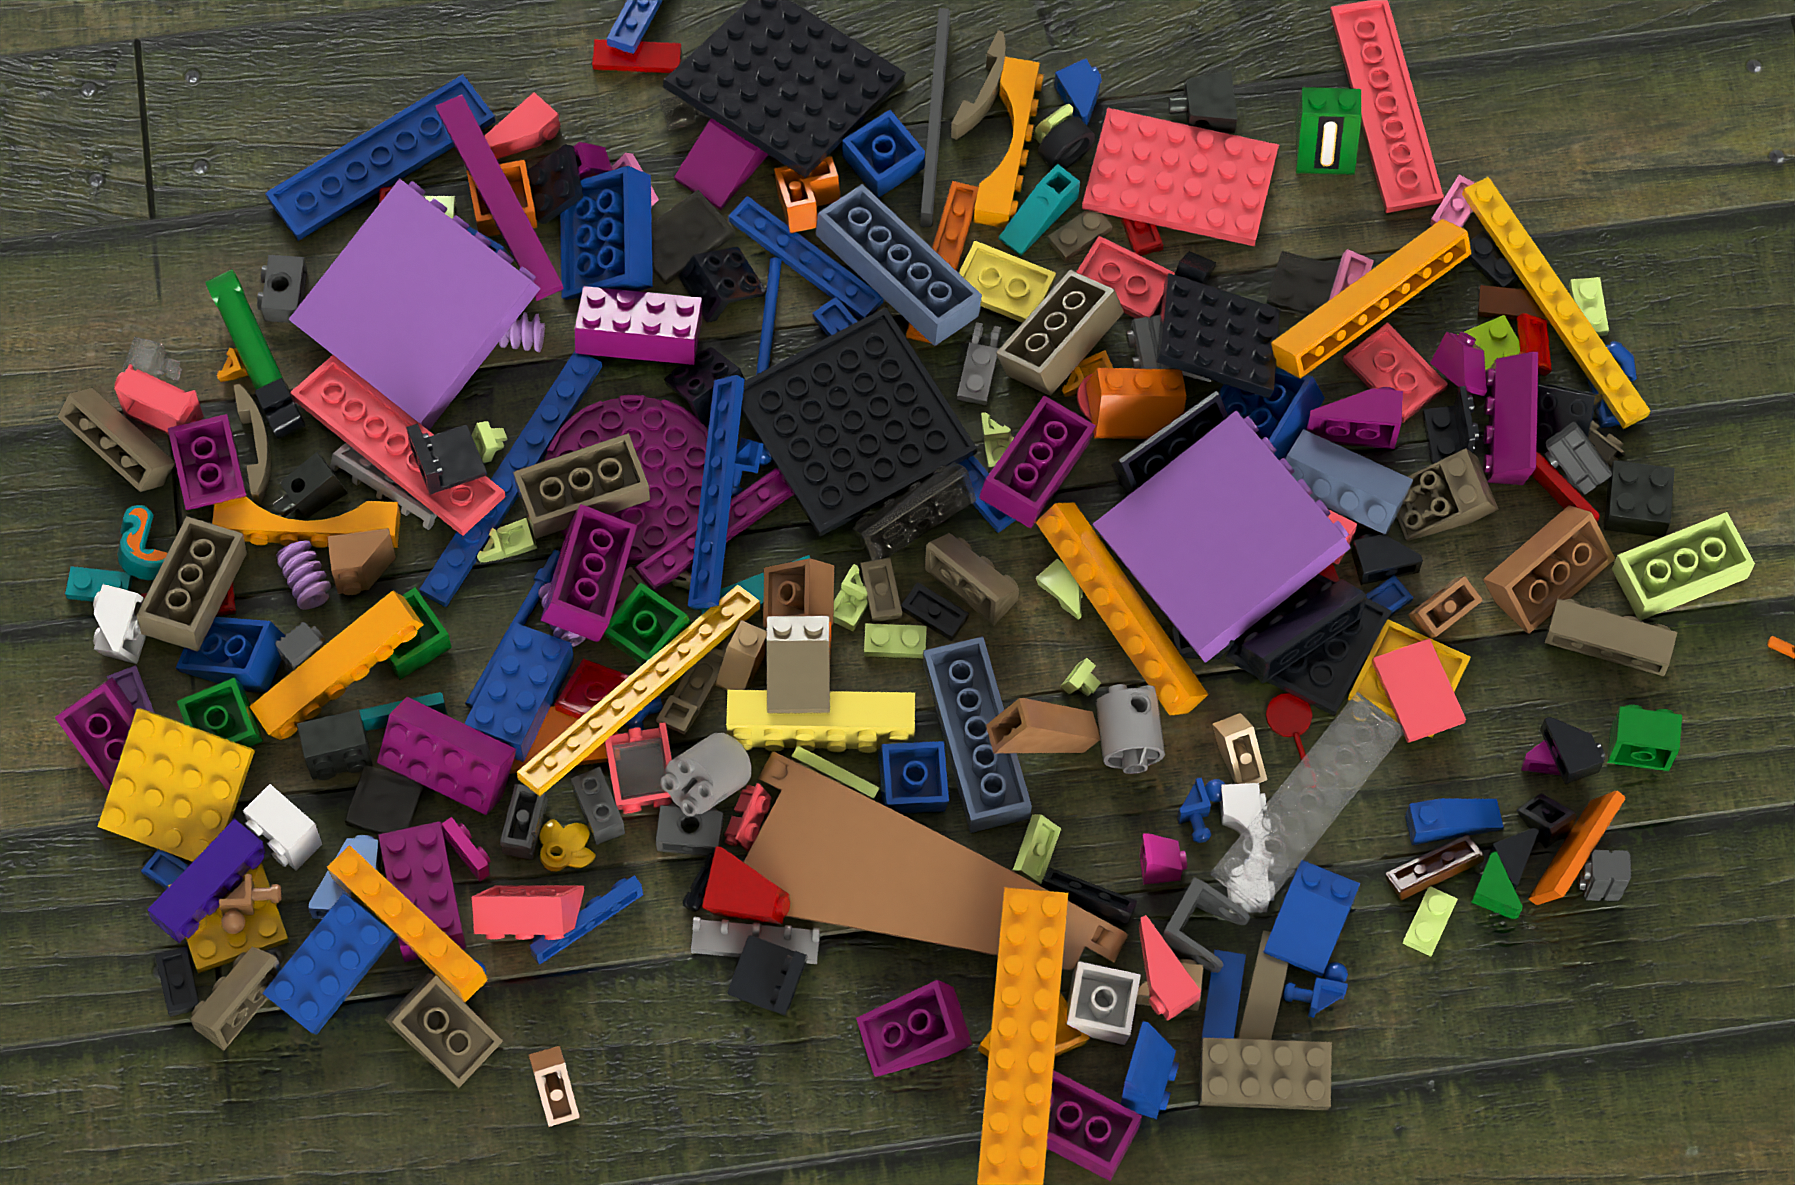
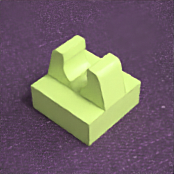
M488 421L477 423L472 433V438L483 463L491 462L495 452L504 448L502 441H507L508 439L504 428H491Z
M1088 658L1082 660L1075 666L1060 687L1068 694L1077 689L1087 696L1094 693L1101 684L1091 673L1096 665Z

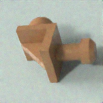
M245 874V880L226 899H219V907L223 916L221 921L223 929L230 934L241 932L245 927L244 915H254V901L272 900V903H279L282 900L281 886L279 884H271V887L254 888L252 875Z

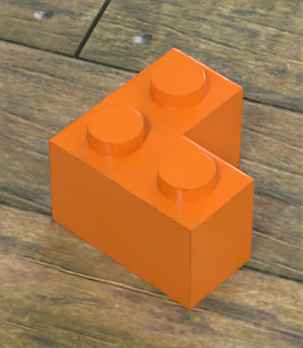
M832 156L826 157L806 178L787 166L774 169L777 194L790 233L816 228L818 218L816 207L834 203L841 198L838 174Z

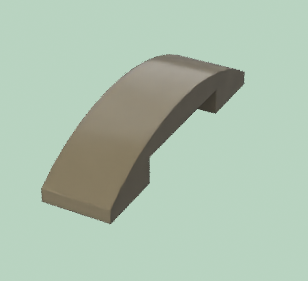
M998 30L987 52L986 68L991 69L975 103L963 100L952 122L951 138L957 140L972 130L985 117L1000 91V80L1006 50L1004 32Z
M236 384L233 386L241 424L252 423L259 464L248 465L247 472L253 501L256 505H259L265 497L270 480V445L261 414L255 402L240 384Z
M735 632L728 635L685 672L673 696L670 695L658 715L657 723L665 722L666 727L682 734L688 731L715 687L727 646Z
M1264 930L1239 1039L1271 1040L1288 962L1263 953L1271 932Z

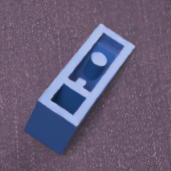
M1497 799L1428 800L1409 804L1405 815L1412 845L1504 829Z

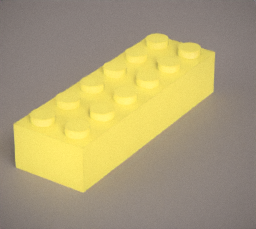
M728 690L727 735L734 737L742 744L746 751L751 750L753 747H761L769 751H781L784 748L800 746L809 752L815 748H827L831 752L858 749L864 753H871L880 749L882 744L914 743L915 693L830 691V713H767V690Z

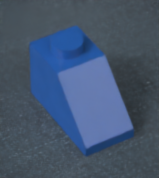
M1083 59L1055 72L1054 87L1064 104H1070L1073 107V117H1079L1088 126L1099 95V85L1102 79L1097 68L1091 67L1088 60Z

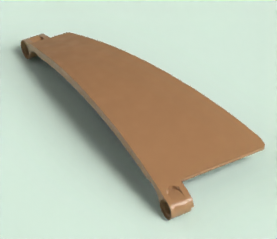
M772 751L758 777V780L774 786L781 793L747 854L744 863L789 894L790 908L786 917L876 932L998 956L1004 887L1048 891L932 829ZM1068 901L1062 969L1073 970L1085 948L1104 956L1114 963L1128 934Z

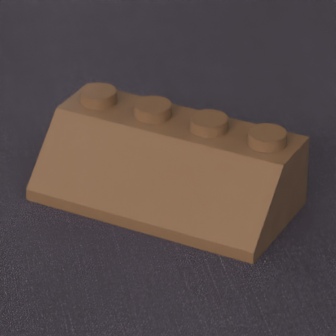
M1569 505L1488 574L1483 581L1495 603L1526 633L1530 634L1552 615L1557 599H1570L1613 562L1615 557L1592 512Z

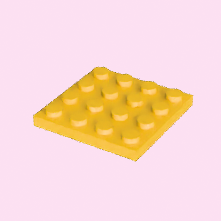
M137 708L97 827L193 862L231 823L255 750L142 708Z

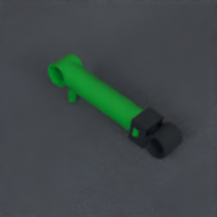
M231 269L205 281L276 437L280 439L306 427L234 270Z

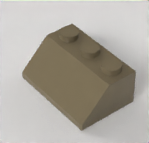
M948 533L930 541L926 545L925 570L994 626L1018 601L1019 588L1015 580L1006 574L1004 576L995 570L993 563L985 556L979 557L975 554L971 546L960 537L955 538L952 534Z
M253 946L247 953L242 952L236 958L232 971L227 977L222 976L215 983L210 997L206 1001L198 1003L192 1012L193 1017L190 1020L194 1029L223 1051L266 1002L268 998L263 992L282 970L278 958Z

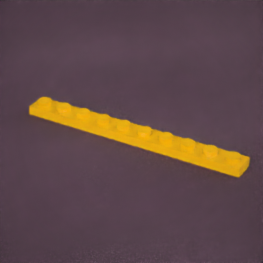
M1486 177L1464 188L1462 192L1463 197L1599 394L1603 395L1602 399L1622 428L1625 429L1648 417L1651 412L1490 178Z
M736 585L719 600V606L710 607L518 770V779L537 795L541 796L737 629L741 620L745 622L760 609V601L741 586Z

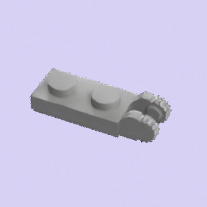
M976 322L972 343H969L957 400L987 405L998 357L996 352L999 350L997 347L1001 327L994 326L991 332L990 346L979 344L980 338L983 335V324Z

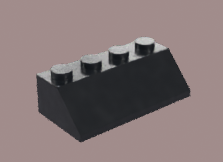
M1215 391L1112 463L1111 466L1119 484L1131 494L1229 417L1220 394Z
M1343 579L1335 584L1329 582L1321 587L1317 592L1318 595L1311 600L1305 598L1293 607V612L1287 616L1279 615L1261 633L1256 631L1243 640L1240 656L1263 684L1361 619L1367 598L1366 594Z

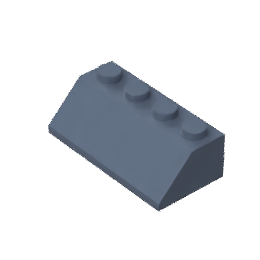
M1304 429L1286 457L1287 462L1295 471L1291 475L1296 481L1301 478L1305 481L1313 492L1309 496L1314 502L1320 499L1327 508L1385 535L1389 534L1413 482V479Z

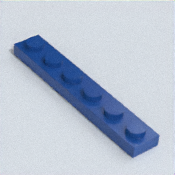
M747 196L728 216L731 224L774 256L780 258L782 262L832 299L837 297L846 309L860 320L872 315L884 302V298L874 289L797 232L790 233L785 223Z

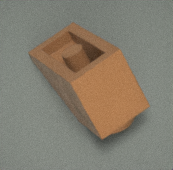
M560 1046L529 1054L548 1126L580 1118Z

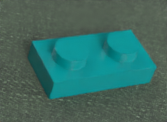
M71 566L65 595L67 599L94 602V598L101 591L103 584L130 591L133 576L126 572Z

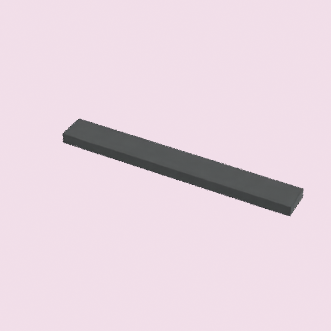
M939 8L921 206V227L930 228L933 224L950 28V11L948 8Z

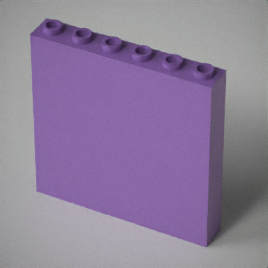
M399 179L289 320L413 419L430 430L541 288L533 282L536 276L523 266L519 270L513 267L511 263L514 259L504 251L499 249L495 253L491 250L489 246L492 242L482 234L477 232L473 236L469 233L467 229L470 225L460 217L455 215L451 219L447 216L445 212L448 208L438 200L433 198L429 202L425 199L423 195L426 191L416 183L411 181L407 185Z
M1237 411L1093 523L1100 536L1205 663L1229 645L1231 640L1234 641L1351 548L1346 540L1349 534L1338 520L1334 524L1327 517L1331 513L1320 499L1314 502L1309 496L1313 492L1302 478L1298 481L1295 480L1291 475L1295 471L1284 457L1278 460L1274 455L1277 450L1268 438L1264 437L1261 440L1256 434L1259 429L1248 416L1243 419Z

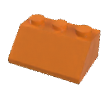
M1097 368L1086 383L1092 424L1096 425L1093 432L1094 438L1148 439L1182 415L1185 410L1186 391L1183 373L1179 369Z

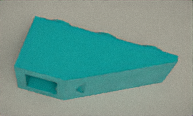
M1057 164L1037 184L1000 234L999 240L1022 256L1078 199L1080 181Z

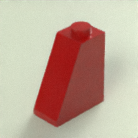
M716 846L702 907L714 915L782 925L784 916L788 914L790 908L789 894L724 848Z

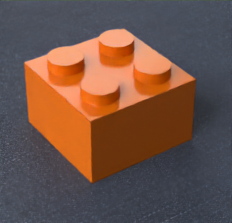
M525 160L499 164L533 228H537ZM466 170L478 232L486 237L501 234L468 170Z

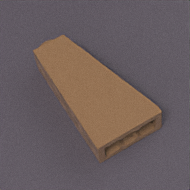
M1019 698L986 724L993 753H1084L1100 741L1099 729L1096 725L1093 711L1026 698Z

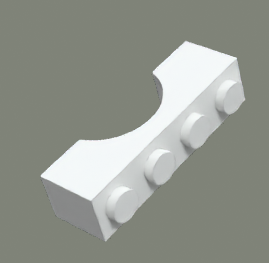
M1259 783L1221 785V824L1237 831L1244 838L1249 850V858L1245 864L1229 873L1227 880L1228 899L1242 907L1247 913L1267 912L1269 901H1274L1273 882H1268L1267 871H1271L1270 852H1265L1264 842L1269 841L1268 823H1262L1261 813L1266 812L1265 793L1260 794Z

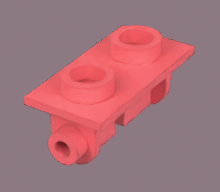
M757 783L756 787L747 785L746 789L741 790L734 811L743 814V816H732L724 833L726 837L725 843L737 846L739 842L747 852L750 851L757 838L764 816L769 811L772 797L760 783Z

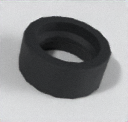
M1079 117L1068 118L1055 126L1045 136L1038 148V154L1051 169L1057 164L1067 169L1086 154L1094 142L1095 134Z

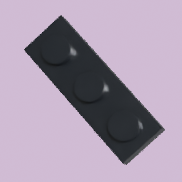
M1053 868L1048 869L1040 885L1048 891L1068 893L1069 902L1076 904V906L1086 911L1102 914L1108 920L1116 923L1123 922L1128 924L1137 904V900Z

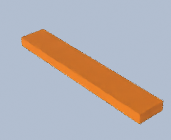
M952 181L932 249L957 271L973 219L979 187ZM909 323L906 338L932 344Z

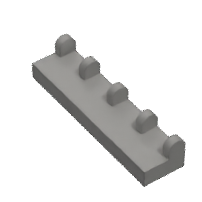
M345 443L333 453L330 468L336 472L341 468L353 476L352 483L359 485L361 482H364L377 491L376 498L381 501L387 497L394 502H398L402 506L401 513L408 516L410 512L424 520L423 527L427 530H430L434 525L437 517L436 514L350 445Z
M694 917L691 953L741 957L748 936L752 935L792 951L808 955L806 963L817 964L820 928L810 930L792 928L791 925L777 927L760 925L757 922L743 924L732 923L722 919V922L701 920L700 917Z

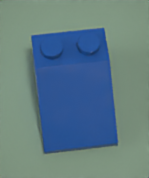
M215 617L199 651L184 648L176 669L179 672L218 684L235 677L243 685L245 691L266 693L281 662L276 648V641H281V637L286 636L271 621Z
M1301 860L1263 953L1322 977L1353 905L1360 883Z
M1144 1021L1142 1022L1127 1072L1120 1105L1138 1114L1157 1119L1159 1110L1166 1111L1171 1092L1165 1091L1168 1080L1175 1081L1179 1063L1174 1061L1176 1050L1150 1023Z

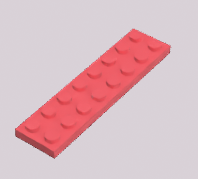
M1368 0L1331 7L1330 15L1351 89H1361V126L1385 213L1441 204L1444 199L1388 0Z
M334 355L290 392L298 405L462 536L505 498V491L486 476L429 495L411 451L406 427L418 424L422 434L428 433L429 437L434 434Z

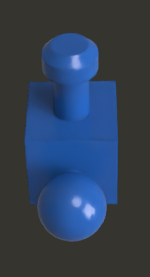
M741 438L740 446L736 451L731 496H737L742 492V488L739 486L743 471L758 473L759 465L763 466L771 462L770 457L763 448V443Z
M1202 777L1195 779V784L1182 807L1179 808L1178 823L1191 822L1194 831L1192 838L1197 843L1206 842L1211 837L1210 829L1205 827L1203 818L1209 816L1210 801H1222L1221 785H1225L1222 780L1213 779L1204 786Z
M1330 963L1324 971L1325 979L1316 977L1313 991L1295 987L1294 983H1287L1284 988L1283 999L1287 1002H1292L1293 999L1310 1003L1308 1017L1314 1018L1315 1014L1338 999H1344L1348 985L1344 982L1347 980L1348 971L1341 963Z

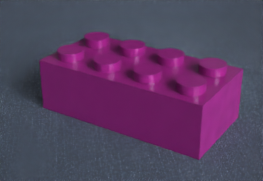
M583 286L575 324V354L694 365L702 325V298Z
M1044 395L985 479L979 498L1031 529L1089 445L1096 425Z
M580 504L569 522L540 621L598 642L609 626L637 525Z
M406 697L389 715L377 763L487 815L503 798L516 749L418 701Z
M440 821L379 834L387 880L462 950L467 949ZM398 936L404 962L421 959Z
M1053 1070L1046 1148L1111 1181L1140 1127L1142 1116Z

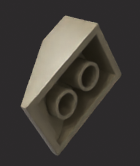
M767 616V713H830L829 616Z
M430 973L384 1019L405 1041L458 1088L503 1042L437 975Z

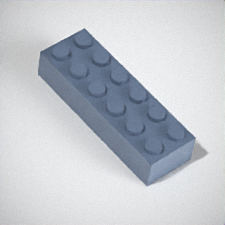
M863 184L818 213L816 236L934 346L979 316L982 294Z
M979 637L924 650L923 667L970 833L1030 819L1032 805L1017 753H993L986 724L1003 712L1004 707L984 638Z

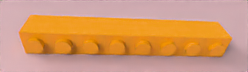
M1445 219L1438 221L1272 341L1271 346L1274 358L1276 359V366L1300 379L1470 256L1472 253L1468 231Z
M1075 502L1055 503L1036 521V524L1148 685L1155 687L1158 700L1169 716L1188 714L1209 694Z

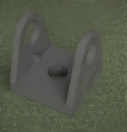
M1194 877L1165 928L1162 938L1177 958L1193 960L1196 964L1203 965V969L1218 973L1223 967V962L1216 955L1182 933L1193 911L1197 907L1239 925H1246L1250 916L1242 907L1207 883ZM1225 908H1227V909L1233 911V912L1236 913L1237 915H1235V914L1229 912V911L1226 910Z

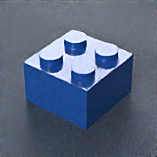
M888 110L843 139V158L877 198L925 168L924 149L891 110Z
M944 741L882 744L878 753L882 805L898 813L945 811L949 803Z

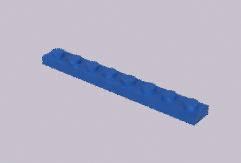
M738 375L714 380L688 607L694 610L719 606L745 379Z

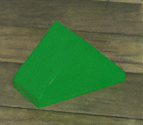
M1491 853L1471 903L1515 919L1519 917L1523 906L1498 853Z

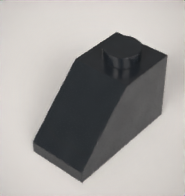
M1365 534L1360 536L1357 540H1354L1351 551L1361 585L1387 580L1393 575L1401 577L1419 573L1423 562L1420 554L1384 534L1377 536Z
M1552 717L1544 719L1540 731L1565 785L1600 772L1605 760V753L1599 742L1595 743L1592 734Z

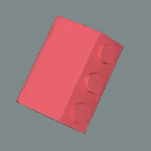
M495 885L472 896L474 934H485L486 939H501L505 937V934H515V939L519 940L534 938V935H545L547 940L562 939L565 933L575 929L584 894V885Z

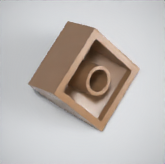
M389 528L328 536L331 571L338 594L356 595L361 591L369 590L396 558Z
M808 558L765 567L763 627L767 628V616H829V622L833 625L834 565Z

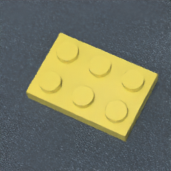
M974 241L959 271V274L982 294L980 306L1022 323L1048 295L1056 279V272L977 241Z

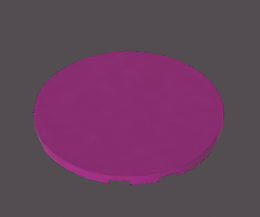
M621 395L620 398L604 402L598 401L571 417L553 438L547 450L548 453L545 461L629 433L649 485L650 501L608 515L637 525L626 564H640L697 524L708 430L693 414L673 402L665 399L647 398L645 395ZM567 529L560 531L564 537L566 535Z

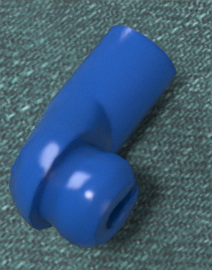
M1612 341L1610 345H1605L1614 359L1620 363L1621 369L1630 382L1635 381L1637 375L1634 356L1620 342Z
M660 696L653 699L625 723L628 726V730L632 728H641L643 730L644 725L642 721L645 717L661 712L663 705Z

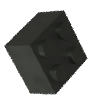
M1614 460L1611 467L1612 475L1608 478L1604 530L1664 537L1671 522L1675 468Z
M359 709L297 724L304 758L312 780H328L335 777L336 774L347 771L349 773H359L367 767L373 766Z

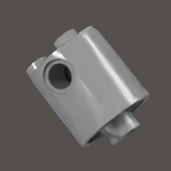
M1124 684L1110 686L1108 688L1109 693L1098 698L1096 702L1103 762L1109 767L1122 769L1127 774L1144 772L1148 769V765L1157 763L1165 756L1156 689L1150 685L1127 689V686Z
M713 733L669 761L665 769V775L661 778V786L664 791L669 793L672 800L681 808L685 815L690 817L695 814H703L747 785L751 777L752 767L749 755L742 744L734 737L725 733Z

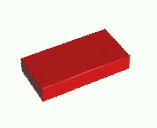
M1522 313L1517 317L1520 354L1538 352V374L1546 376L1552 372L1547 320Z

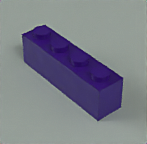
M234 818L147 909L151 921L178 943L185 937H191L199 928V922L207 914L211 915L219 908V899H222L229 891L233 892L242 883L243 876L250 869H255L261 864L266 853L263 841Z

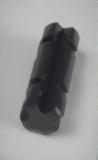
M714 853L708 854L704 861L705 867H701L690 887L691 892H687L683 899V906L690 911L697 912L703 903L702 898L705 896Z

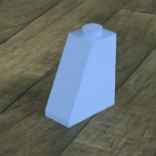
M368 835L347 838L336 858L350 845L380 873L381 847L379 840ZM327 871L309 902L308 909L312 919H323L343 893L349 895L332 879L329 871Z

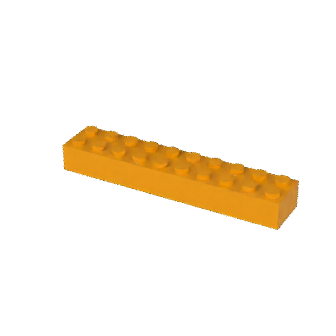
M1004 887L977 1185H1043L1068 893Z

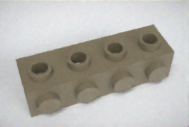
M93 388L68 395L58 415V418L140 492L164 485L175 461Z
M1557 599L1545 643L1665 676L1678 632L1671 631L1665 625L1643 623L1633 616L1621 617L1614 615L1604 608L1582 606L1579 602L1572 599Z

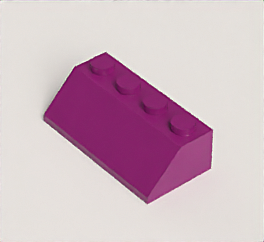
M1538 352L1497 358L1492 366L1486 370V385L1490 386L1489 397L1485 399L1484 413L1489 415V426H1485L1484 443L1488 444V454L1484 456L1483 471L1488 473V483L1524 485L1536 469Z

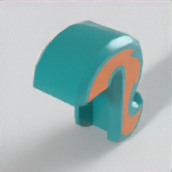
M135 505L126 510L122 520L120 532L123 536L117 553L118 562L126 573L139 579L154 580L168 553L155 549H145L154 514L143 505Z

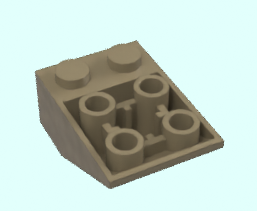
M1465 448L1408 476L1413 479V482L1397 514V518L1406 541L1472 523L1499 509L1478 457Z

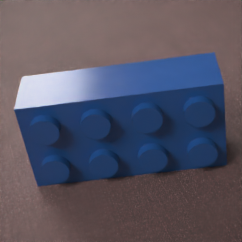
M515 623L464 724L515 748L514 759L524 762L548 710L552 706L574 662L572 643Z
M343 893L264 990L263 994L308 1031L317 1035L397 935L349 895Z

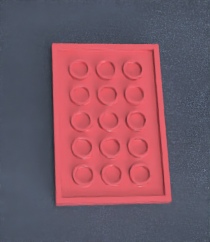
M1108 108L1084 195L1082 209L1255 247L1279 145Z

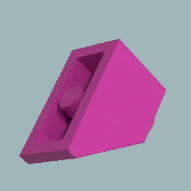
M1149 833L1143 834L1139 853L1143 884L1181 881L1182 871L1187 869V858L1185 851H1180L1179 842Z

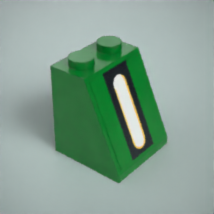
M1302 87L1296 118V173L1355 175L1362 116L1361 89Z

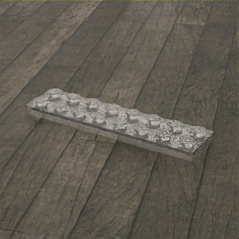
M1357 692L1220 860L1210 875L1261 913L1403 736L1404 730L1402 726Z

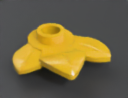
M555 819L547 821L539 835V840L543 846L540 851V860L544 867L556 872L563 870L566 866L578 869L588 866L596 858V855L585 847L590 835L589 827L582 823H572L563 828ZM551 853H557L560 856H554Z

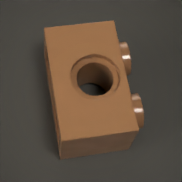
M1462 576L1454 578L1410 612L1408 616L1422 635L1434 638L1483 600L1468 579Z

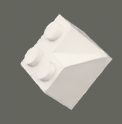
M105 584L102 585L101 591L96 594L93 602V608L95 609L93 614L100 625L94 634V650L104 656L134 664L138 663L146 635L141 634L137 619V613L145 599L144 597L135 592Z
M271 784L243 810L247 819L245 825L257 837L262 834L269 840L268 845L274 851L272 856L284 867L289 864L296 871L322 845L315 823Z
M1078 961L1073 971L1068 997L1067 1024L1094 1039L1125 1045L1131 1034L1141 974Z

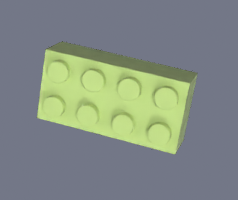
M1726 512L1617 555L1612 571L1636 617L1641 621L1747 579L1755 563L1729 514Z

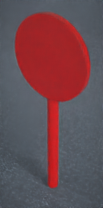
M1290 693L1280 694L1274 697L1268 704L1266 710L1267 723L1278 735L1294 737L1310 788L1315 789L1316 784L1300 739V735L1311 724L1312 709L1309 703Z

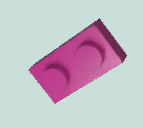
M452 817L443 822L441 826L444 838L480 882L489 876L488 863L491 862L490 858L481 846L476 848L470 841L472 836L465 825L462 823L457 825Z

